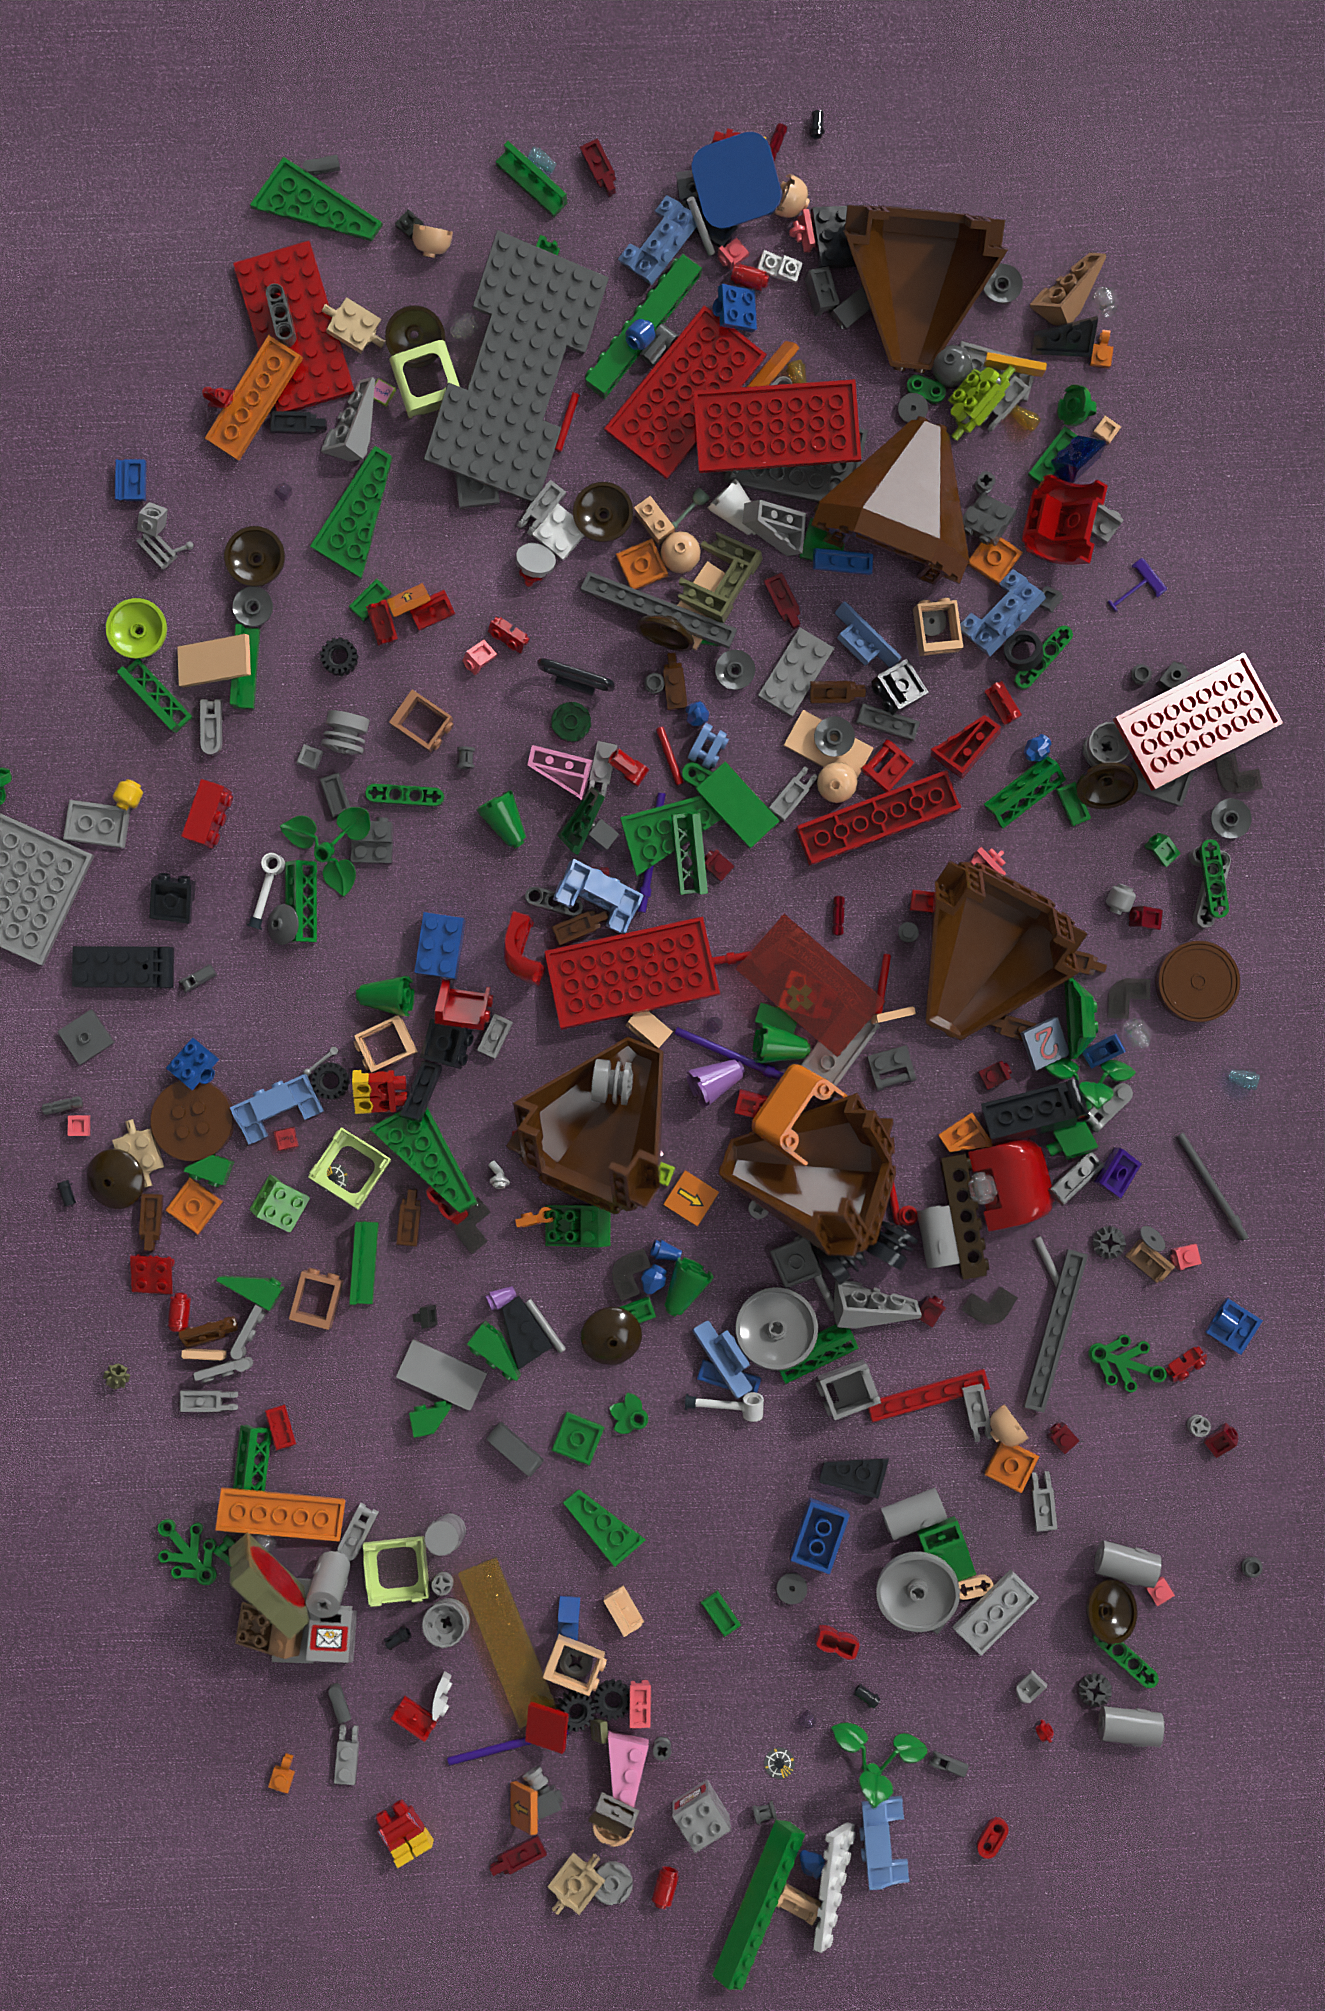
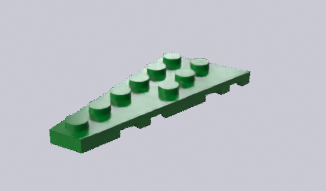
M285 157L281 159L250 204V207L255 210L368 241H373L383 226L380 220Z
M376 446L371 450L310 546L313 550L360 579L363 578L393 459L391 455Z
M702 796L620 817L635 875L638 876L675 851L671 814L691 811L700 813L702 832L722 818ZM687 817L677 818L678 827L682 831L688 825ZM686 836L679 842L680 847L689 841Z
M428 1106L421 1123L402 1118L400 1115L401 1111L369 1128L459 1213L478 1204Z

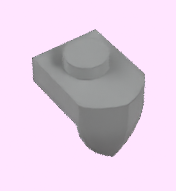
M1031 1670L1016 1686L1018 1700L1022 1703H1031L1046 1689L1047 1684Z

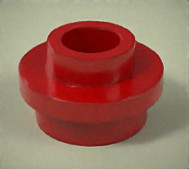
M903 1206L898 1212L900 1223L905 1226L915 1224L918 1219L917 1210L913 1206ZM906 1212H908V1213L910 1214V1217H909L908 1220L905 1218V1213H906Z

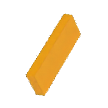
M990 352L987 353L983 365L984 367L1006 370L1010 365L1016 370V373L1043 377L1047 366L1044 362Z

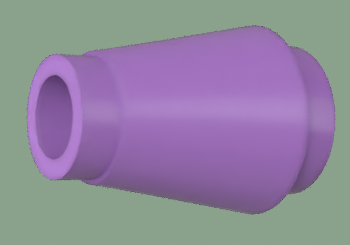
M512 1286L491 1291L485 1296L491 1311L495 1309L498 1311L513 1300V1298L517 1297Z

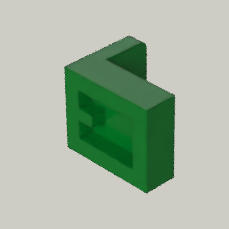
M1161 833L1151 836L1144 845L1147 850L1153 852L1161 865L1165 867L1181 854L1169 836Z

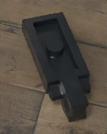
M271 411V433L314 434L316 430H327L326 419L317 418V415L311 414V412Z

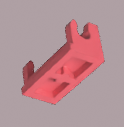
M642 1680V1683L631 1681L629 1728H650L651 1685L648 1680Z

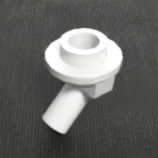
M492 1161L488 1166L496 1175L489 1182L494 1188L504 1189L505 1186L510 1184V1181L504 1176V1171L495 1161Z

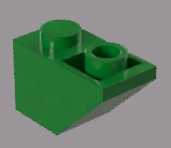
M211 1155L185 1167L184 1172L189 1173L188 1177L196 1180L203 1178L208 1180L207 1184L219 1187L220 1185L227 1184L234 1161L218 1155Z
M446 1400L435 1402L432 1407L426 1408V1404L415 1406L414 1410L409 1413L414 1438L434 1434L452 1408V1403H446Z

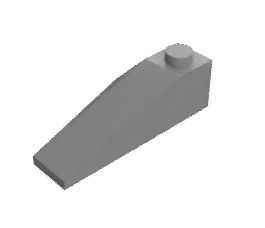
M373 377L362 379L358 382L355 391L348 399V408L343 413L340 412L337 417L340 421L335 429L331 428L328 432L321 452L350 462L365 457L370 442L375 379Z
M837 1281L835 1282L833 1312L837 1327L862 1328L918 1319L922 1316L917 1300L894 1293L890 1296L881 1293L878 1288L874 1287L873 1290L864 1288L862 1283L845 1281L841 1285Z

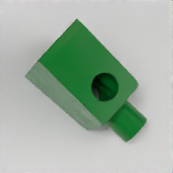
M1085 1121L1054 1130L1053 1137L1055 1141L1046 1145V1149L1051 1157L1062 1152L1066 1160L1095 1152L1099 1147Z

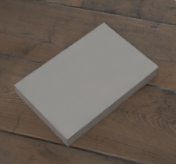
M69 800L63 840L125 849L131 809L128 808L125 811L117 806Z

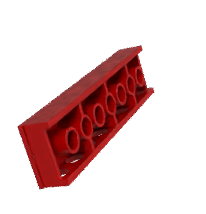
M948 771L939 772L797 825L795 829L809 866L960 810L962 807L958 802L948 776Z

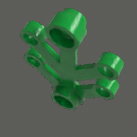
M1121 1334L1117 1340L1107 1345L1095 1343L1088 1350L1090 1360L1100 1365L1105 1375L1104 1380L1110 1386L1117 1384L1118 1377L1112 1373L1107 1361L1115 1363L1124 1381V1389L1130 1393L1136 1391L1137 1383L1132 1380L1127 1368L1147 1374L1152 1381L1157 1383L1164 1381L1166 1378L1165 1369L1159 1365L1149 1367L1129 1360L1141 1353L1146 1354L1150 1351V1345L1146 1341L1138 1342L1136 1347L1119 1355L1110 1353L1121 1346L1127 1347L1130 1345V1337L1126 1334ZM1122 1337H1127L1126 1344L1121 1343ZM1142 1344H1146L1147 1346L1146 1350L1141 1351L1140 1346ZM1100 1349L1102 1354L1096 1357L1095 1351ZM1155 1370H1159L1160 1372L1159 1376L1157 1377L1153 1376V1372ZM1109 1376H1114L1112 1383L1108 1382ZM1130 1382L1134 1384V1387L1131 1390L1127 1388V1385Z
M164 1519L158 1525L159 1534L164 1537L169 1536L182 1553H172L168 1549H163L158 1554L159 1561L162 1563L168 1561L191 1563L195 1569H184L182 1565H176L171 1570L172 1577L175 1579L181 1577L196 1578L202 1585L212 1584L217 1577L216 1569L212 1566L213 1550L216 1548V1541L209 1538L203 1543L205 1554L202 1563L198 1558L203 1525L197 1522L190 1527L191 1543L189 1547L175 1530L176 1524L173 1520ZM166 1523L171 1525V1530L165 1529ZM194 1526H198L200 1528L199 1533L194 1532ZM211 1542L213 1544V1548L209 1549L206 1546V1543ZM162 1553H167L168 1559H163ZM175 1569H180L181 1575H176ZM204 1571H208L210 1573L209 1578H206L204 1576Z

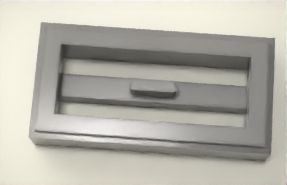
M144 533L142 539L136 540L163 570L178 557L159 535L155 538L172 555L170 558L150 539L152 535ZM147 541L166 560L164 563L145 545Z

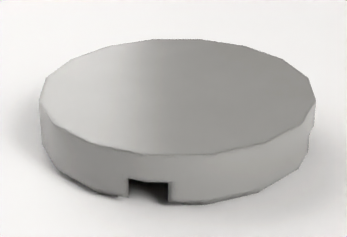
M537 543L521 546L515 557L516 566L522 569L521 572L536 578L545 577L548 573L551 574L556 564L553 552L546 546Z
M608 1861L601 1864L595 1870L605 1880L595 1894V1897L600 1902L607 1905L620 1904L629 1897L632 1891V1875L624 1864L617 1861Z

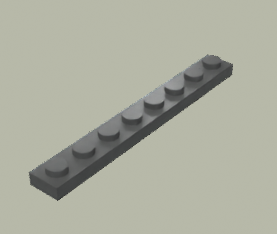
M588 571L581 587V592L642 616H672L683 624L691 635L730 649L737 633V629L590 571Z
M1070 1249L1066 1250L1023 1406L1025 1408L1042 1413L1045 1412L1087 1261V1254Z

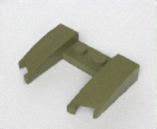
M716 532L715 534L718 539L710 545L704 540L700 544L701 548L731 564L715 592L680 577L679 585L684 586L683 595L678 594V598L695 610L724 624L733 609L735 599L750 574L753 575L763 558L760 550Z

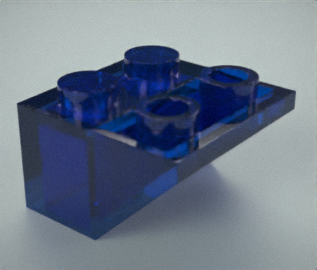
M1080 435L1073 438L1071 443L1059 451L1057 456L1051 461L1059 479L1074 483L1101 457L1106 442Z

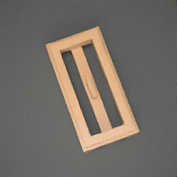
M912 1006L873 1015L870 1019L871 1023L875 1024L914 1015L916 1012Z
M186 1348L182 1350V1358L222 1361L227 1358V1350Z

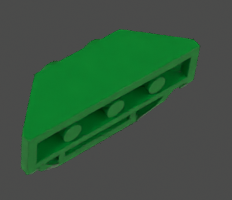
M1070 978L1064 982L1068 1050L1070 1053L1069 1059H1077L1096 1038V1033H1098V1022L1095 1021L1094 1013H1097V1002L1094 1001L1093 996L1073 978Z

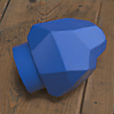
M696 701L686 706L687 722L689 724L701 726L708 721L709 711L703 702Z
M1043 734L1028 740L1024 749L1025 758L1028 761L1035 762L1045 759L1050 753L1051 740Z
M654 1263L651 1268H647L641 1277L644 1292L653 1294L664 1287L667 1271Z
M802 1850L799 1856L803 1873L813 1876L818 1880L822 1876V1870L825 1866L824 1858L816 1852Z

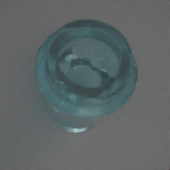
M534 146L527 157L539 169L550 174L553 173L557 165L540 147L536 148Z
M1231 1069L1228 1080L1249 1091L1251 1089L1256 1091L1260 1075L1256 1074L1255 1071Z

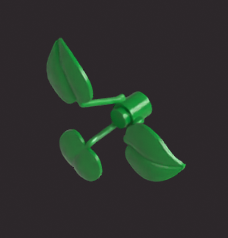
M350 807L343 810L336 821L338 827L343 831L331 843L323 842L320 845L318 836L314 835L317 827L311 818L299 815L281 824V831L294 845L307 849L312 847L315 841V859L322 863L328 862L323 869L324 880L341 896H345L354 885L356 870L354 865L347 859H342L338 862L336 858H331L335 852L333 846L346 833L353 840L365 838L371 827L369 812L361 807Z
M1061 1058L1045 1066V1069L1057 1078L1070 1079L1074 1077L1079 1081L1078 1074L1076 1073L1079 1071V1066L1067 1058ZM1108 1060L1102 1063L1101 1070L1105 1073H1103L1098 1083L1084 1081L1079 1084V1091L1084 1096L1088 1110L1092 1108V1105L1098 1110L1113 1098V1090L1107 1085L1102 1084L1107 1076L1114 1081H1126L1132 1078L1136 1071L1129 1065L1117 1060Z
M839 1723L831 1728L837 1744L843 1750L852 1753L858 1752L860 1749L862 1750L861 1769L864 1771L860 1775L859 1785L873 1809L889 1799L893 1793V1786L890 1780L880 1775L891 1760L899 1754L903 1762L917 1763L927 1754V1747L924 1743L910 1734L903 1733L894 1738L893 1746L896 1750L880 1768L874 1763L866 1765V1748L864 1746L868 1741L866 1732L858 1725L852 1723Z

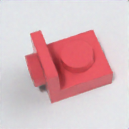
M735 238L727 246L718 248V260L724 267L727 266L730 270L734 268L735 264L738 265L749 256V251L738 238Z
M482 640L466 652L462 661L465 667L476 675L483 666L497 656V653L485 640Z
M1197 1244L1171 1249L1170 1260L1172 1265L1178 1270L1202 1264Z

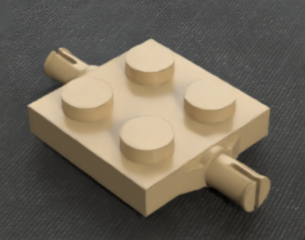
M347 297L337 310L325 304L322 312L332 317L331 323L326 330L328 334L360 354L371 342L380 348L383 347L385 340L375 335L376 329L381 322L379 317Z
M133 1119L125 1121L128 1133L121 1138L112 1140L114 1148L124 1150L135 1157L144 1173V1188L152 1186L149 1174L156 1169L164 1167L152 1129L136 1131Z
M575 1853L570 1856L548 1886L559 1899L552 1908L553 1912L559 1915L562 1909L567 1906L572 1908L578 1915L581 1914L605 1882L594 1870L595 1865L600 1861L599 1856L595 1859L597 1855L593 1854L588 1862L580 1859Z

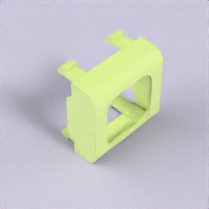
M443 340L434 341L395 354L389 359L409 418L439 410L446 387L443 390L422 397L413 396L410 393L403 372V366L406 362L429 354H436L441 359L448 383L460 387L445 341Z
M341 1127L333 1136L332 1142L318 1163L309 1172L308 1178L359 1210L391 1162V1159ZM345 1146L355 1148L372 1159L375 1164L373 1173L361 1191L355 1194L349 1193L327 1177L329 1166L339 1151Z
M424 1536L363 1543L365 1582L370 1607L382 1606L381 1603L412 1600V1603L423 1602V1599L429 1598L430 1587ZM398 1547L413 1548L417 1557L418 1582L409 1587L390 1589L382 1587L379 1582L377 1554L379 1551Z

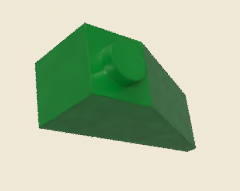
M222 1275L216 1279L219 1283L268 1311L274 1308L285 1289L281 1286L282 1282L273 1277L269 1279Z

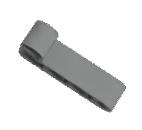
M1198 846L1190 851L1188 858L1191 864L1202 867L1201 861L1196 858V852L1199 851L1200 847ZM1205 847V851H1209L1210 857L1206 858V862L1212 859L1215 860L1216 857L1211 858V851H1214V848ZM1220 850L1226 882L1231 857L1227 852ZM1210 863L1207 870L1210 874L1215 875L1218 868L1215 864ZM1204 879L1192 918L1193 925L1198 929L1211 927L1215 922V918L1209 914V911L1206 912L1208 906L1205 902ZM1212 884L1210 890L1214 895H1218L1221 888L1218 884L1217 886ZM1221 897L1213 899V902L1217 900V907L1214 908V911L1218 912V901L1221 900ZM1201 916H1204V919L1207 920L1206 923H1203V920L1200 919Z

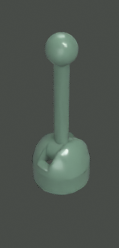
M698 487L693 493V503L675 522H672L675 529L678 528V524L696 504L703 505L710 499L701 488Z

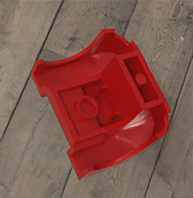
M1052 474L1043 476L1044 480L1037 489L1034 488L1024 526L1022 541L1025 543L1026 551L1038 558L1056 564H1090L1095 545L1090 542L1097 506L1104 505L1108 485L1099 480H1095L1091 484H1074L1063 481Z
M513 911L504 942L505 964L520 980L539 986L546 968L540 962L522 956L530 929L534 923L528 915Z
M1023 1138L968 1152L973 1172H977L986 1207L984 1216L988 1231L1030 1223L1048 1215L1052 1210L1055 1199L1049 1192L1052 1184L1041 1147L1030 1138Z

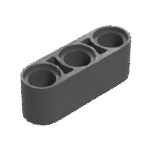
M271 284L266 289V297L275 334L280 343L290 347L296 342V333L288 299L281 285ZM276 293L281 294V296L277 299L272 298L273 295ZM279 313H286L284 317L277 318ZM284 332H290L288 337H281Z
M530 887L525 893L526 901L531 906L570 917H576L583 912L582 902L577 898L575 902L579 904V910L572 913L568 910L567 906L561 903L557 907L549 905V900L555 894L553 891L539 887ZM534 891L540 893V899L536 902H532L529 899L530 894Z
M501 1422L486 1437L497 1450L529 1477L544 1462V1459Z

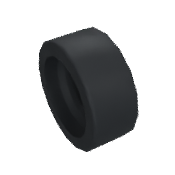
M1022 630L1013 633L1006 639L1003 646L1005 659L1014 670L1029 671L1035 668L1043 657L1042 643L1039 637L1031 631ZM1021 642L1033 643L1035 652L1031 657L1024 660L1013 658L1012 649Z

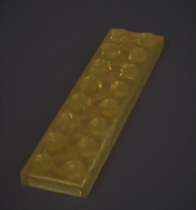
M497 1556L460 1571L458 1575L518 1726L522 1728L527 1725L528 1705L531 1701L556 1709V1703L546 1679L543 1678L544 1673Z

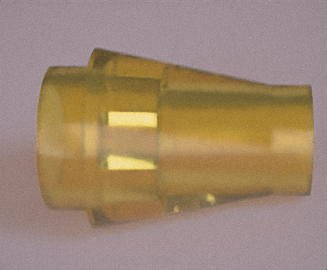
M802 359L786 364L788 368L786 371L793 384L807 383L805 364H803Z
M1018 405L1010 413L1026 431L1033 432L1041 421L1037 413Z

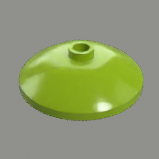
M131 598L120 602L112 609L106 622V635L110 645L119 654L132 659H141L151 656L163 645L167 635V623L164 614L154 603L141 598ZM143 629L142 634L138 635L137 630Z

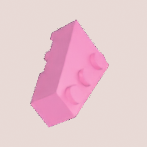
M532 745L527 765L583 800L593 760Z
M609 1730L608 1742L613 1798L634 1807L649 1739Z

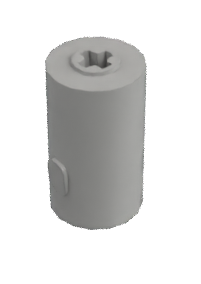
M940 1205L917 1211L927 1269L960 1263L950 1207H941Z
M935 1487L881 1508L884 1523L893 1541L948 1519Z
M450 1513L441 1515L436 1521H432L425 1533L427 1548L432 1553L442 1556L450 1554L453 1550L455 1551L460 1547L466 1535L464 1521L459 1516Z
M1105 1540L1100 1542L1094 1562L1096 1574L1149 1588H1154L1158 1582L1161 1570L1160 1555Z
M329 1551L320 1555L313 1570V1578L306 1599V1606L315 1616L323 1618L332 1617L340 1609L343 1593L348 1582L350 1562L345 1555L339 1552Z
M1102 1706L1098 1720L1100 1741L1132 1744V1746L1161 1747L1164 1737V1718L1162 1713L1140 1708L1133 1710Z

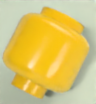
M129 779L119 782L113 794V799L117 802L116 806L125 811L128 808L135 809L143 796V791L140 789L141 785Z

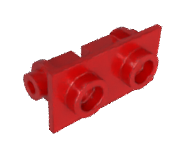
M204 387L202 395L210 401L209 407L226 409L232 403L235 391Z
M495 617L494 620H491L488 633L495 639L505 643L510 649L521 654L524 645H527L530 640L527 637L528 635L518 628H515L513 632L509 631L513 625L502 617Z
M1002 681L993 684L984 691L1004 725L1022 716Z
M1199 1346L1191 1348L1182 1355L1186 1360L1185 1363L1178 1357L1167 1365L1168 1367L1165 1370L1169 1376L1174 1375L1172 1377L1173 1383L1177 1380L1179 1382L1185 1380L1193 1369L1199 1370L1206 1365L1207 1354L1202 1356L1203 1351Z

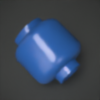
M637 319L626 330V342L634 350H644L655 339L654 326L648 320Z

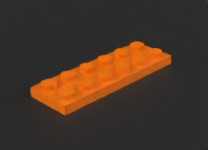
M268 335L235 388L232 403L226 409H222L205 439L235 459L240 460L303 357Z
M221 1487L215 1530L340 1541L345 1499Z

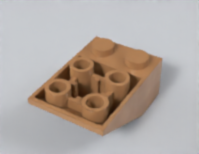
M242 1602L235 1644L287 1659L299 1656L304 1627L291 1639H288L254 1605Z

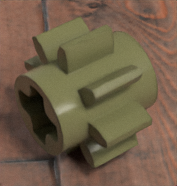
M119 1363L113 1366L109 1365L108 1370L103 1375V1379H107L105 1385L114 1390L120 1387L125 1388L126 1382H129L130 1374H126L128 1368Z

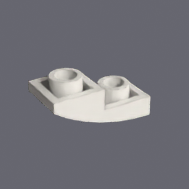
M764 250L757 269L767 271L766 275L796 283L803 263L788 256L780 257Z
M447 1672L443 1673L434 1697L432 1716L435 1721H437L439 1715L443 1717L449 1707L446 1704L449 1697L442 1694H447L452 1685L449 1682L452 1675Z

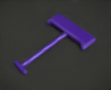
M1143 558L1136 561L1132 568H1136L1144 580L1116 602L1108 601V604L1115 612L1118 611L1116 606L1146 582L1156 593L1155 597H1159L1167 590L1166 586Z

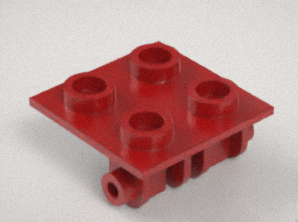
M139 1254L137 1256H130L132 1292L173 1294L172 1267H174L175 1260L171 1259L170 1256L167 1258L153 1257L152 1255L147 1257L140 1256Z

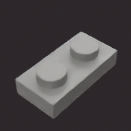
M494 1013L477 1050L496 1059L513 1022Z

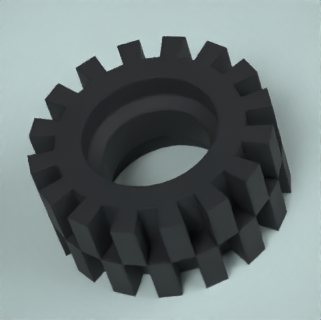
M334 637L332 641H326L327 644L323 645L322 652L320 651V659L326 670L335 676L350 674L349 671H354V666L358 664L357 659H359L354 645L342 637H338V639ZM339 649L344 650L347 654V659L342 664H336L332 661L333 652Z
M336 1063L321 1064L319 1068L314 1070L315 1073L311 1077L313 1078L311 1085L314 1087V1092L324 1099H337L343 1096L350 1084V1076L346 1072L347 1070ZM328 1073H333L338 1077V1084L333 1089H328L323 1084V1078Z
M611 1679V1681L605 1680L603 1684L601 1683L599 1688L596 1689L594 1697L597 1713L600 1712L601 1717L604 1718L605 1716L607 1720H611V1718L618 1720V1717L623 1718L624 1714L628 1713L630 1707V1689L627 1688V1685L622 1684L621 1680L615 1681V1679ZM610 1692H616L621 1697V1702L616 1707H610L605 1702V1696Z
M569 1690V1694H562L564 1696L563 1699L559 1697L558 1701L560 1704H556L555 1708L568 1713L572 1705L575 1703L581 1704L582 1710L577 1717L571 1718L568 1715L567 1726L568 1730L572 1731L573 1729L575 1732H579L578 1728L584 1730L585 1724L587 1726L590 1725L589 1719L593 1721L594 1717L592 1714H595V1709L593 1708L595 1705L587 1695Z

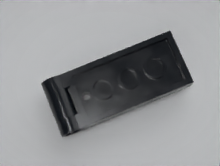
M73 946L72 987L174 988V947Z
M1071 1079L1063 1083L981 1104L992 1146L1073 1126L1090 1118L1084 1096L1079 1091V1081L1077 1079Z

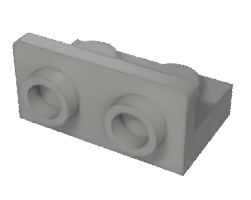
M1104 505L1097 506L1091 534L1107 544L1123 522L1121 515Z

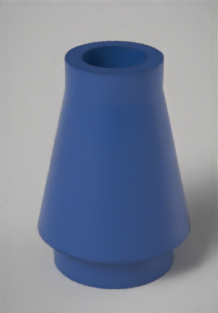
M661 1239L659 1241L654 1240L650 1252L654 1259L676 1261L678 1257L681 1258L682 1250Z

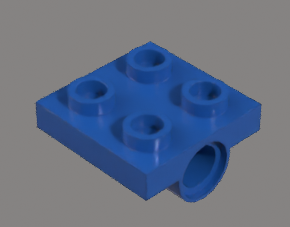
M726 284L719 285L718 298L713 303L712 311L715 316L720 318V326L749 332L757 330L755 290Z
M192 1037L166 1069L193 1090L199 1082L207 1084L212 1081L215 1075L212 1067L219 1059Z
M1226 1298L1205 1333L1239 1355H1242L1263 1320L1229 1298Z

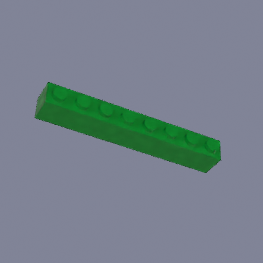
M684 254L679 259H674L667 275L664 273L660 277L659 285L655 290L651 289L646 296V302L636 308L633 314L635 316L632 320L625 322L621 329V334L618 337L615 336L611 340L610 348L607 352H602L598 357L597 365L587 371L585 375L586 386L604 400L642 352V350L632 349L627 344L626 330L637 319L650 321L655 331L660 324H664L702 276V268Z
M775 1820L712 1976L728 1990L743 1989L767 1927L770 1924L771 1917L778 1905L782 1890L786 1885L791 1868L794 1866L798 1851L802 1846L805 1833L789 1821Z

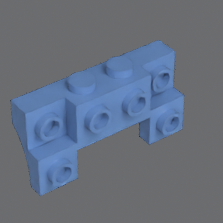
M666 195L655 210V213L663 219L642 247L639 249L629 244L618 258L621 264L651 285L697 227L691 211L668 195Z
M1014 569L999 583L1001 588L1008 593L982 620L973 613H970L960 624L961 632L989 656L1046 599L1043 591L1029 583L1026 577Z
M573 859L568 863L564 877L557 886L553 900L571 908L574 906L577 896H580L609 911L610 915L606 927L620 934H625L635 912L641 904L643 894L622 884L616 878L604 875L601 870L591 868Z
M303 1074L285 1083L283 1081L276 1082L271 1085L272 1089L256 1091L253 1093L254 1097L230 1107L248 1145L268 1137L262 1121L295 1106L299 1107L304 1120L324 1112L307 1074Z
M902 1796L890 1797L875 1809L872 1808L868 1801L861 1802L863 1827L859 1828L860 1841H864L865 1848L861 1849L862 1862H866L869 1890L883 1889L894 1884L909 1882L908 1860H892L888 1823L889 1821L904 1819Z

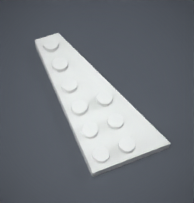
M849 1822L826 1834V1841L829 1842V1846L824 1851V1858L827 1860V1863L822 1870L819 1896L823 1903L819 1907L817 1916L821 1917V1921L817 1924L814 1950L820 1953L830 1948L833 1941V1935H831L832 1928L836 1925L838 1919L836 1910L842 1900L840 1891L846 1881L847 1874L845 1873V1868L850 1862V1845L853 1844L856 1835L853 1832L855 1825Z

